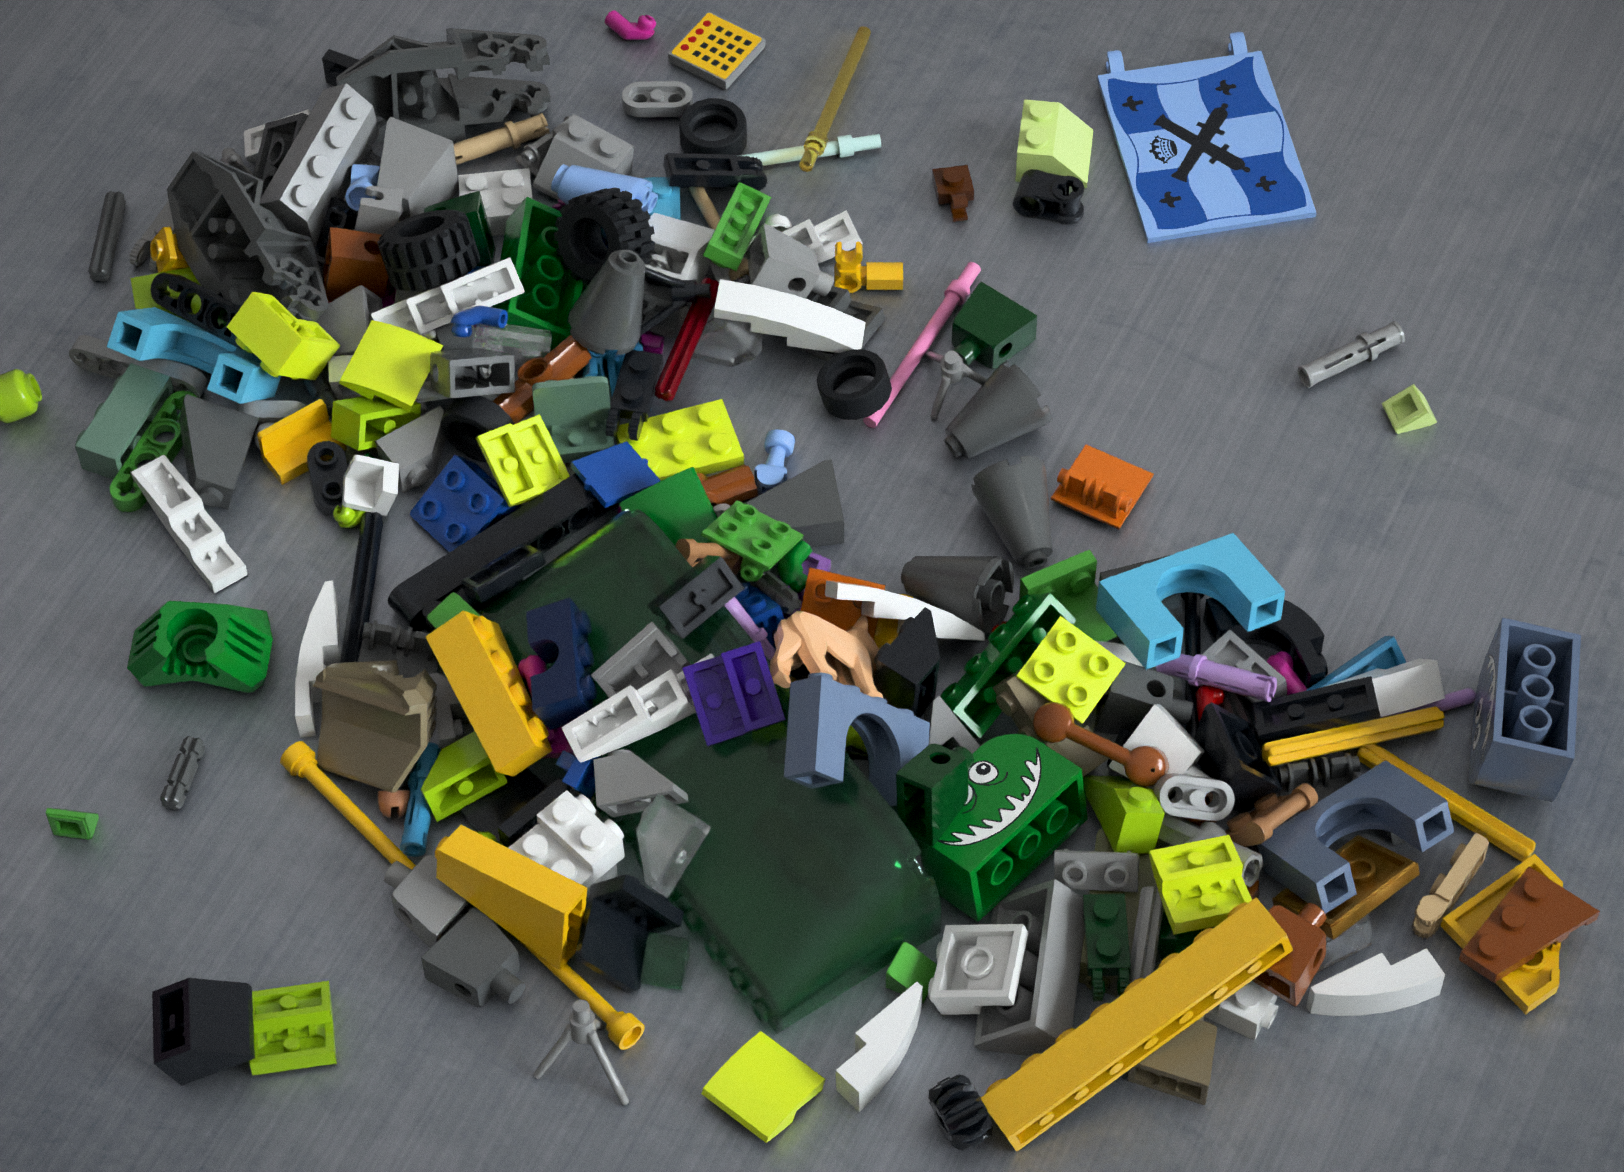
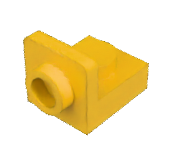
M163 227L152 239L150 245L151 257L153 261H156L158 273L189 267L178 249L176 234H172L171 227Z

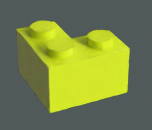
M252 292L227 326L237 337L235 339L237 345L249 353H254L261 360V368L277 378L279 376H286L294 380L299 378L316 380L341 346L317 322L297 319L273 295Z

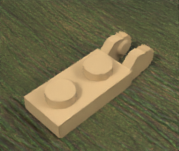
M1475 833L1467 845L1459 844L1450 860V865L1453 867L1447 875L1443 873L1438 875L1430 889V895L1423 896L1415 909L1416 915L1412 923L1414 935L1416 934L1418 937H1422V939H1428L1433 934L1435 935L1441 926L1442 918L1451 912L1483 865L1489 845L1487 838Z

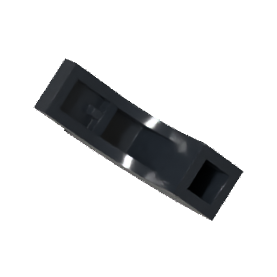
M1214 598L1206 599L1203 623L1213 643L1228 630H1231L1246 644H1259L1273 648L1278 652H1286L1293 659L1294 672L1307 689L1327 676V663L1321 653L1325 635L1318 624L1298 606L1284 599L1281 620L1247 632L1221 602Z

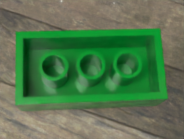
M526 197L507 219L500 261L511 258L525 292L492 306V308L506 310L508 320L506 326L502 329L489 326L488 334L544 358L571 335V325L569 322L567 323V317L570 309L581 296L583 283L582 279L576 281L571 277L572 271L570 269L565 270L562 265L564 260L556 252V248H559L558 241H554V232H558L555 222L557 217L562 216L560 211Z

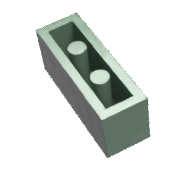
M130 363L124 374L118 376L115 380L113 390L106 401L100 403L97 407L94 418L87 429L81 431L77 437L75 449L82 469L110 479L115 478L166 399L174 393L170 376Z

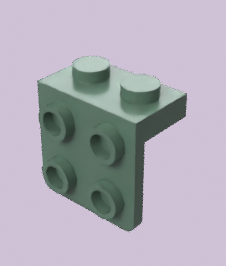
M586 376L568 380H548L535 383L532 386L535 416L540 414L563 463H570L615 446L614 437L606 436L605 434L606 421L611 408L609 385L606 377Z

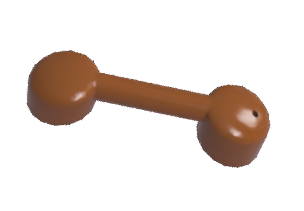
M1045 703L1034 714L1033 728L1040 739L1049 743L1062 742L1065 739H1069L1124 765L1125 774L1136 785L1143 787L1153 786L1162 776L1168 773V759L1164 752L1157 747L1149 745L1140 746L1132 751L1076 725L1070 708L1062 703Z

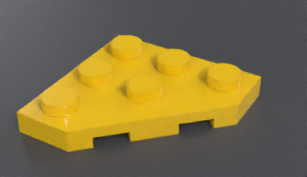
M1533 854L1443 917L1441 927L1464 949L1528 867L1536 870L1561 887H1563V881L1536 854ZM1561 942L1557 945L1553 943L1535 954L1534 959L1495 982L1525 1015L1557 993L1560 980L1559 951Z

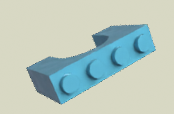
M156 307L118 312L107 344L108 348L138 361L157 358L168 359L204 370L212 374L207 390L240 404L275 397L281 376L277 378L265 372L260 366L261 360L254 353L252 354L238 348L201 327Z
M1231 533L1099 581L1096 611L1147 670L1177 659L1181 655L1184 628L1161 602L1166 597L1185 592L1210 596L1221 602L1244 629L1249 632L1281 620L1285 590L1238 537Z

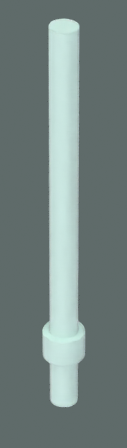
M850 134L838 136L835 141L738 156H749L750 158L754 156V158L757 157L761 160L763 166L832 155H839V158L854 156V152L877 149L882 146L880 134L852 138Z

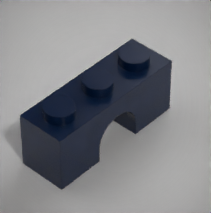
M570 597L526 611L528 644L546 664L555 662L547 671L530 677L532 709L549 730L562 727L594 708L593 699L597 698V689L591 677L590 667L594 665V655L588 642V634L592 632L591 621L585 610L580 611Z

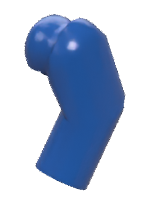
M478 305L457 312L450 321L453 323L451 332L457 337H469L472 334V325L478 324L502 329L506 326L508 320L507 311Z

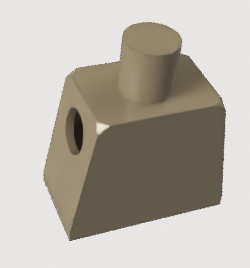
M1202 1016L1131 1068L1128 1073V1081L1205 1105L1211 1079L1217 1026L1203 1021L1204 1016Z

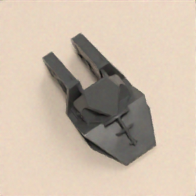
M455 28L446 29L447 41L424 43L393 35L337 76L336 82L337 86L347 83L373 105L380 131L376 139L377 142L384 144L386 125L390 117L450 139L453 142L465 140V125L502 122L512 108L528 113L531 117L547 109L548 102H551L548 88L540 82L469 76L470 72L492 70L493 75H502V71H506V65L510 64V62L524 63L526 69H530V72L543 71V65H550L546 40L541 36L533 34ZM454 68L456 75L448 74L447 78H438L436 69Z
M192 151L168 186L167 194L178 249L200 285L240 307L252 292L273 295L297 319L317 322L328 308V300L311 238L288 231L279 217H276L272 211L259 205L263 180L207 154Z

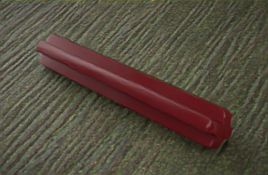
M704 278L700 284H711V298H700L696 302H692L655 386L654 395L656 398L663 399L666 402L674 399L716 302L719 286L717 280Z

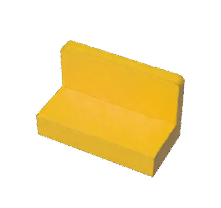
M318 399L257 434L262 460L282 485L308 471L307 455L311 447L316 443L331 441L338 444L344 451L347 450L346 444L331 438L332 424L329 421L327 406L322 399ZM323 455L320 457L322 461H327L332 458V456L330 455Z

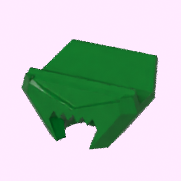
M168 601L134 630L127 669L144 687L196 681L253 693L264 685L273 642L267 611L228 604Z

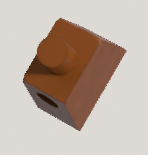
M330 227L323 267V284L328 301H334L360 285L380 298L385 295L389 277L377 244L381 234Z
M1307 903L1297 915L1281 905L1273 906L1268 910L1287 934L1293 951L1252 980L1294 1007L1300 1003L1326 955V934L1320 927L1327 920L1324 911L1313 903Z

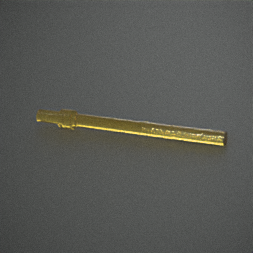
M861 26L858 28L815 129L809 132L804 142L805 151L799 163V168L804 172L812 171L817 157L824 153L828 143L827 134L871 35L868 27Z

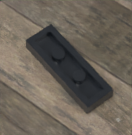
M1371 676L1273 698L1271 702L1260 701L1253 703L1261 744L1381 717Z

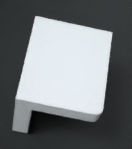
M354 455L343 476L342 505L351 509L370 513L377 512L387 516L398 495L399 464Z

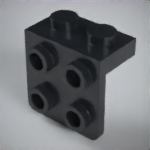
M528 768L514 777L505 775L507 784L462 808V815L478 831L491 832L498 842H501L503 846L508 848L538 824L536 815L566 790L570 792V787L563 783L560 778L547 786Z
M618 875L615 878L591 885L575 951L576 958L579 962L629 993L637 991L641 986L652 935L681 927L684 912L669 903L666 897L649 890L640 884L637 878L630 875Z

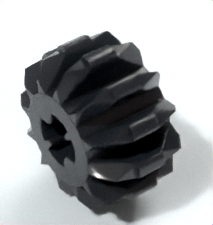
M960 1074L951 1078L947 1077L938 1082V1085L929 1089V1104L940 1127L953 1147L960 1150L968 1147L973 1148L992 1135V1120L988 1115L981 1096H979L969 1078Z

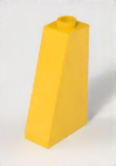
M461 824L449 837L445 836L441 839L435 850V858L437 859L436 878L550 964L561 970L576 951L586 910L587 887Z

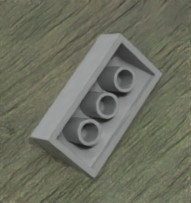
M347 83L324 89L260 199L259 205L272 211L276 217H279L288 231L310 237L314 248L319 241L331 197L343 199L351 184L352 165L363 164L380 134L373 105Z
M1056 879L1005 896L993 908L991 924H1024L1029 934L1014 1006L981 1007V1012L977 1018L974 1047L979 1050L1031 1056L1036 1053L1041 1054L1055 1044V1040L1061 1033L1073 1026L1084 938L1083 897Z

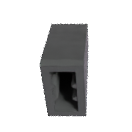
M186 394L179 423L189 485L200 496L203 504L228 510L254 439L259 418Z
M824 460L747 502V504L754 506L759 512L776 521L784 522L792 529L803 534L804 537L801 540L809 544L811 548L844 543V517L832 460Z

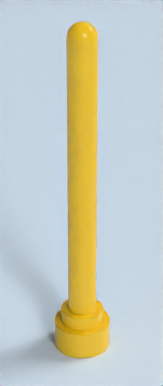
M304 741L295 742L285 750L281 756L280 764L292 776L305 777L391 864L399 861L411 870L416 866L317 767L315 752Z
M518 940L579 999L586 1000L589 1003L590 1009L606 1023V1030L609 1032L608 1038L621 1050H626L640 1039L645 1026L632 1013L618 1012L567 963L560 970Z

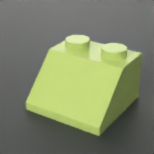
M1024 99L1017 148L1015 181L1020 182L1024 172L1034 169L1045 173L1076 177L1082 181L1084 188H1087L1093 129L1059 102Z

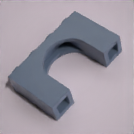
M811 673L807 679L791 682L784 778L811 789L843 782L846 736L851 725L863 740L868 754L867 811L896 822V773L929 745L930 722L914 716V712L911 710L898 709L887 704V700L884 698L866 695L860 692V688L857 686L841 684L833 680V676L830 674Z
M1385 760L1317 802L1310 809L1301 812L1274 829L1272 837L1262 844H1258L1259 853L1263 859L1264 872L1307 903H1313L1320 907L1326 914L1357 894L1350 864L1329 848L1332 843L1342 836L1355 831L1380 829L1397 835L1419 851L1424 852L1454 833L1448 802L1445 798Z

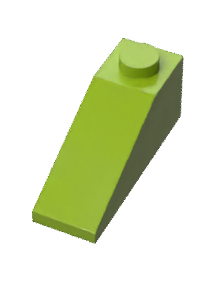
M1085 775L1083 777L1085 794L1114 852L1127 853V851H1131L1132 853L1149 854L1150 850H1155L1165 812L1153 789L1136 785L1132 781L1120 776Z

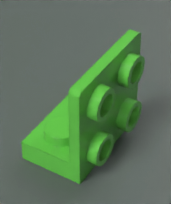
M1090 549L1020 578L1019 599L1027 594L1051 593L1077 619L1073 625L1094 641L1107 642L1118 637L1096 611L1098 587L1095 584L1097 560Z

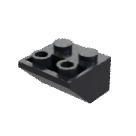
M926 607L915 618L909 617L901 626L898 637L891 644L885 643L879 649L874 659L876 673L873 683L877 691L887 700V704L898 709L911 710L914 712V716L918 718L923 716L926 708L935 699L940 663L932 612Z
M187 978L152 991L154 1064L181 1086L255 1059L252 987L248 983Z

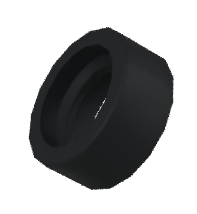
M707 98L696 101L687 107L680 117V145L684 153L735 154L738 156L746 148V117L742 109L733 102L720 98ZM710 123H720L734 130L725 139L717 141H706L693 134L694 130L700 126Z
M865 349L848 350L830 358L821 367L816 379L824 407L832 416L843 420H857L874 414L889 400L892 391L884 361L876 353ZM856 376H870L874 378L868 386L860 391L853 393L835 392L837 387L849 378Z
M482 396L455 398L440 421L443 434L458 451L472 459L486 463L487 461L476 437L509 423L514 425L511 417L499 405Z

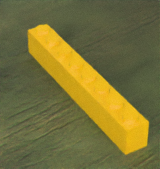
M1257 897L1249 903L1245 902L1237 905L1229 912L1227 919L1214 928H1207L1201 931L1194 938L1193 943L1180 953H1172L1164 958L1159 964L1158 969L1146 978H1138L1131 982L1120 997L1111 1003H1104L1098 1006L1083 1024L1076 1029L1070 1028L1061 1033L1055 1040L1054 1045L1041 1054L1036 1053L1028 1057L1021 1064L1020 1069L1007 1079H999L991 1084L986 1090L985 1095L981 1097L987 1112L1015 1151H1019L1292 952L1293 948L1287 934Z

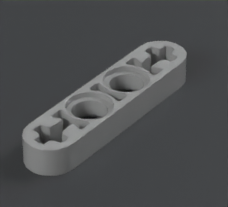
M79 336L69 351L70 359L80 368L113 379L123 375L130 363L170 376L174 393L183 390L190 391L197 398H200L207 386L206 377L193 367L159 358L138 361L108 348V341L92 336Z

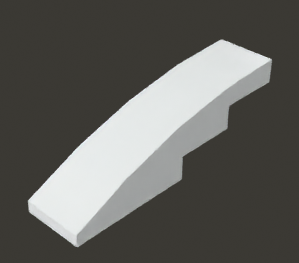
M847 210L816 226H813L811 220L808 219L782 232L813 249L816 252L818 263L835 257V244L837 242L842 243V249L845 251L855 248L856 242L863 244ZM754 236V237L752 238V240H751L749 246L751 245V243L753 242V240H754V238H755L756 236ZM711 261L710 267L718 282L720 279L731 281L728 275L729 268H721Z
M509 257L468 273L440 287L426 290L371 313L374 321L391 324L421 335L450 323L452 317L457 312L478 305L491 307L525 291Z
M723 279L719 281L714 318L751 323L750 332L787 337V346L833 353L862 349L866 323L862 320L796 295L751 284Z
M165 455L131 472L134 481L171 537L214 593L248 575L246 565L226 543L224 532L205 511L200 496Z
M333 580L325 581L310 613L300 646L295 679V719L300 738L316 736L314 703L322 702V689L313 687L316 676L327 666L333 663H340L341 659L338 602Z
M826 580V597L862 601L861 614L865 616L898 619L897 633H899L901 626L909 617L915 618L926 607L932 612L936 638L985 640V633L949 612L915 598L865 585Z
M711 653L698 662L714 658V655ZM670 669L638 690L631 685L561 728L577 760L582 763L654 734L696 713L684 672L681 671L676 674Z

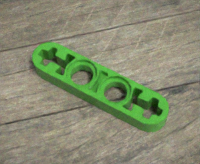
M184 390L177 391L166 399L109 487L110 494L116 509L121 512H134L146 503L147 499L136 482H133L131 472L137 469L141 461L147 459L155 460L162 455H165L171 463L183 446L180 423L177 422L181 412L178 415L177 409L182 410L186 394L197 397L194 393ZM162 432H172L175 434L174 438L168 442L162 443L155 440ZM134 487L135 493H130Z

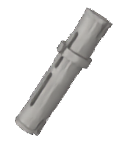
M1396 321L1369 334L1363 332L1356 336L1355 341L1331 351L1308 364L1299 366L1297 369L1298 376L1302 384L1306 388H1310L1314 384L1339 374L1365 360L1371 362L1377 359L1379 353L1405 342L1404 332ZM1375 341H1378L1377 344H1375V345H1373V346H1371V347H1369V348H1367V349H1364V350H1362V351H1360V352L1358 353V350H1359V349H1361V348H1363V347H1365V346H1367V345H1369V344H1372V343H1374ZM1342 357H1345L1344 360L1330 367L1325 368V365H1328Z

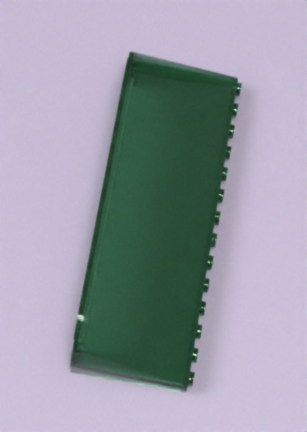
M627 508L520 582L516 587L510 589L478 612L480 616L499 623L517 668L522 659L527 658L529 655H537L528 644L526 611L569 597L580 611L585 610L591 621L592 632L588 634V642L594 655V665L590 666L591 674L650 622H653L669 636L691 665L711 653L714 657H717L721 653L755 643L725 606L721 607L683 639L678 635L669 633L665 629L666 622L660 616L653 614L647 604L693 567L657 524L638 509L631 512ZM766 657V661L770 670V660ZM555 662L547 664V670L550 669ZM522 678L524 685L527 689V692L530 696V699L532 701L526 679ZM593 679L597 689V698L593 699V706L595 707L609 697ZM774 683L785 721L707 747L697 713H694L654 734L617 749L633 752L688 794V802L611 817L597 807L596 791L591 800L595 809L602 817L608 815L619 826L624 835L622 839L623 845L630 844L636 852L637 862L647 875L652 873L659 881L658 887L661 894L669 900V903L675 902L680 910L684 912L683 922L690 932H698L704 939V947L710 958L715 963L721 961L728 970V979L738 993L745 992L752 1001L751 1008L757 1019L762 1024L768 1022L776 1034L891 964L903 941L916 948L941 933V902L933 876L928 875L916 860V857L922 854L913 836L896 812L846 752L844 776L841 783L811 789L784 778L790 687L785 689ZM608 753L603 754V755H601L600 757H602V758H603V757H607V756H608V755H607Z

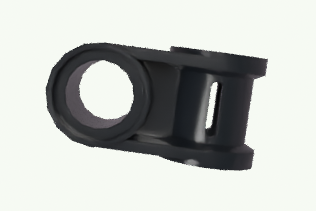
M1034 169L1027 170L1022 175L1013 200V207L1017 213L1028 218H1040L1062 224H1073L1081 220L1084 215V206L1080 201L1084 195V185L1082 181L1073 176H1061ZM1071 186L1072 192L1069 194V187ZM1065 207H1066V214L1063 213V208H1065Z

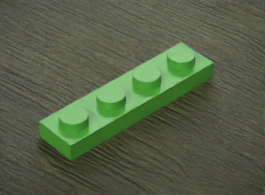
M739 182L703 256L711 259L715 265L721 268H730L737 271L771 197Z

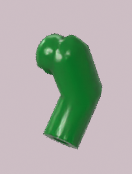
M800 540L785 554L778 564V573L781 581L796 593H800L805 589L808 576L803 573L802 564L812 553L809 544L803 540Z

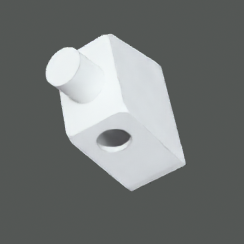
M1154 704L1123 747L1131 751L1140 746L1149 745L1157 747L1164 752L1168 759L1169 769L1167 774L1177 773L1210 778L1195 766L1203 756L1204 749L1162 705ZM1112 760L1109 767L1127 777L1124 765ZM1155 785L1147 787L1154 790ZM1175 787L1168 791V797L1175 793Z

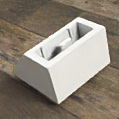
M658 213L651 215L648 222L650 226L654 227L655 234L651 235V240L655 242L654 250L649 251L652 258L649 264H645V267L673 278L696 280V283L700 284L705 278L711 263V259L704 257L703 254L715 230Z

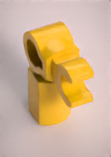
M841 242L835 244V287L846 289L849 293L858 291L861 286H866V290H903V262H866V266H861L863 258L861 242H856V248L852 251L843 250Z

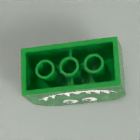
M1023 734L997 736L980 746L972 754L974 764L968 770V799L963 808L934 846L917 840L923 874L928 886L977 922L987 915L1005 896L1088 820L1082 768L1039 740Z

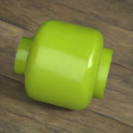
M13 369L1 374L0 420L3 423H13L36 413L38 402L42 401V393L35 377L31 373L25 374L20 369Z

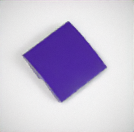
M760 641L682 668L707 747L785 721Z

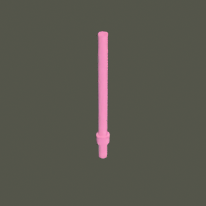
M969 262L959 278L951 281L944 292V300L891 377L892 391L889 400L880 410L863 419L865 425L870 428H876L957 305L960 306L965 302L970 294L969 287L981 271L978 264Z

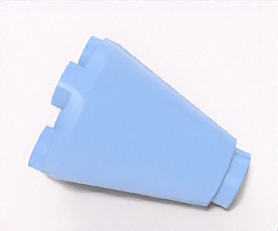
M565 164L561 165L551 185V190L556 192L558 198L566 205L574 197L606 188H620V192L628 191L632 193V200L639 199L643 204L641 209L643 212L648 211L649 214L653 211L658 200V194L652 192V183L647 179L578 165H571L570 167ZM601 226V235L607 239L606 233Z

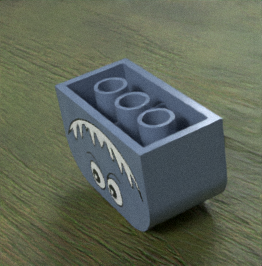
M1501 618L1485 656L1476 690L1469 764L1470 784L1549 802L1555 800L1575 756L1581 635Z

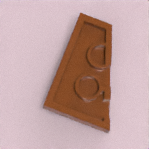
M1528 867L1461 951L1459 961L1495 983L1534 959L1535 954L1553 943L1557 945L1568 938L1569 933L1582 925L1587 926L1596 921L1600 911L1536 870Z

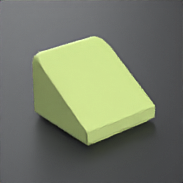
M1414 384L1381 403L1397 434L1437 423L1426 398Z

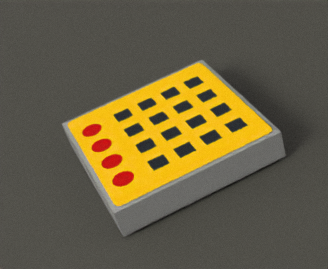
M707 11L668 53V60L670 63L727 90L765 48V38Z

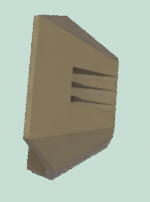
M397 660L333 663L323 669L316 676L313 686L322 689V719L317 767L391 793L397 792L427 747L436 728L435 717L437 715V708H435V705L437 703V696H435L437 684L427 670L424 669L415 677L403 678V675H398Z

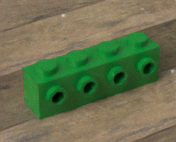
M1051 593L1027 594L1019 599L1012 608L1014 613L1006 624L999 625L988 637L989 645L982 653L974 655L964 666L966 673L957 683L949 685L940 695L973 738H981L1002 712L997 704V695L992 687L1026 664L1060 616L1072 625L1076 622L1077 619Z

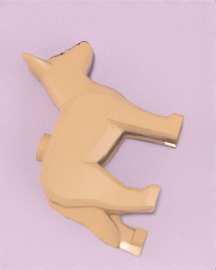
M796 611L788 619H783L779 622L777 631L774 634L776 651L770 660V673L775 684L785 689L789 688L791 685L789 678L791 671L798 669L804 663L810 674H830L833 676V680L841 684L857 686L860 688V692L866 695L883 698V695L877 691L872 678V672L876 670L874 659L879 648L868 633V619L865 615H862L852 629L847 631L805 611Z

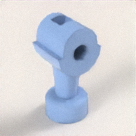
M352 165L351 184L346 191L345 199L348 206L353 210H359L361 198H372L375 200L377 197L366 195L365 192L366 187L377 186L380 166Z
M775 429L766 434L764 449L769 454L766 464H759L754 469L758 496L787 481V469L784 467V460L793 453L796 440L791 433L785 430Z

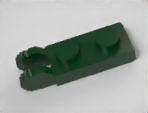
M1125 893L1083 894L1082 907L1087 975L1091 976L1093 1002L1103 1001V996L1105 995L1103 976H1117V995L1120 997L1130 984L1129 975L1131 970Z

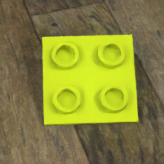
M1060 616L1016 677L1048 701L1066 705L1073 713L1074 720L1082 725L1126 663Z

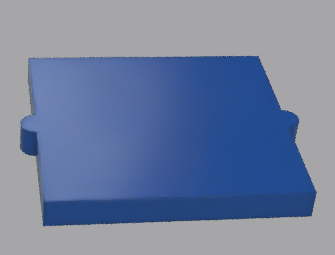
M627 441L574 460L570 466L583 481L584 489L590 490L604 508L622 502L661 481L647 465L648 460L642 459Z

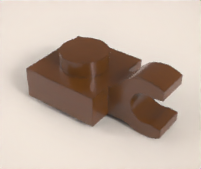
M968 165L932 169V180L938 205L949 203L953 222L968 220L966 207H968V201L974 200V188Z

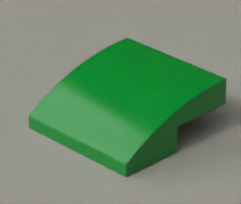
M694 467L670 476L619 503L651 573L658 572L671 563L675 557V545L679 539H694L697 543H715L701 536L702 531L718 517Z

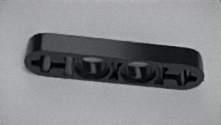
M160 273L153 279L150 290L154 302L228 343L241 348L235 342L237 337L227 328L230 321L241 308L240 306L178 274ZM167 286L175 292H181L178 297L170 296ZM198 294L201 299V308L199 312L194 314L191 309V301ZM224 308L228 313V322L224 328H221L218 324V314Z

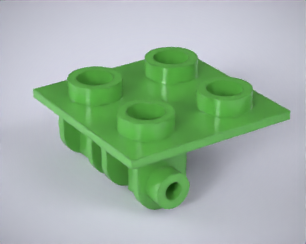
M738 500L701 533V536L743 557L740 568L741 576L744 580L753 582L758 581L764 572L770 570L804 537L803 534L792 529L788 524L776 521L759 512L754 506L744 504Z

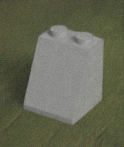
M390 117L386 125L377 186L395 190L396 187L404 189L399 221L424 213V209L430 205L453 199L459 191V181L452 140Z

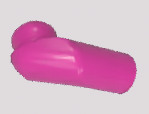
M1280 651L1268 658L1267 663L1286 679L1287 695L1307 690L1306 686L1293 671V659L1288 653Z

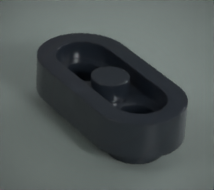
M322 441L313 445L309 450L307 467L314 503L317 509L326 515L333 516L337 505L342 508L343 476L348 466L344 450L338 444L331 441ZM323 455H330L333 457V459L331 461L325 462L322 461L320 457ZM334 488L339 490L340 493L332 496L327 491Z

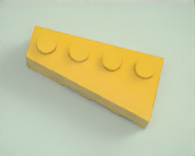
M463 610L425 636L496 772L514 777L552 751L547 739L549 736L548 730L532 709V701L499 623Z

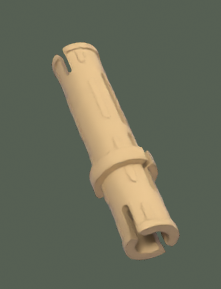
M539 113L536 116L516 123L510 120L504 122V127L454 143L456 165L512 147L514 150L520 148L521 143L549 134L550 131L549 128H546L548 124L543 113Z

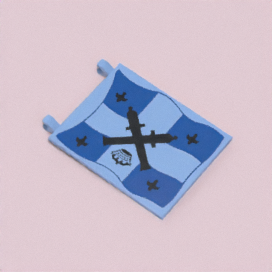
M1243 32L1230 33L1231 43L1228 44L1229 56L1125 71L1121 51L1107 52V74L1098 75L1097 81L1147 243L1316 217V210L1262 51L1248 53Z

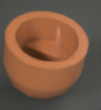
M397 790V792L393 793L378 791V806L381 813L390 819L391 808H397L398 819L406 815L410 791Z

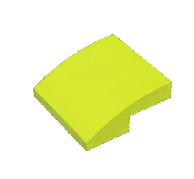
M371 320L339 384L372 401L376 395L409 412L431 371V352L441 351L443 345L412 331Z
M540 414L514 425L509 423L476 437L509 507L532 501L570 477Z
M1230 835L1149 851L1155 882L1174 935L1217 926L1227 919L1229 912L1241 903H1249L1252 900L1242 878L1243 864Z
M760 1031L729 1058L703 1087L701 1094L767 1143L793 1122L798 1109L822 1091L826 1079Z

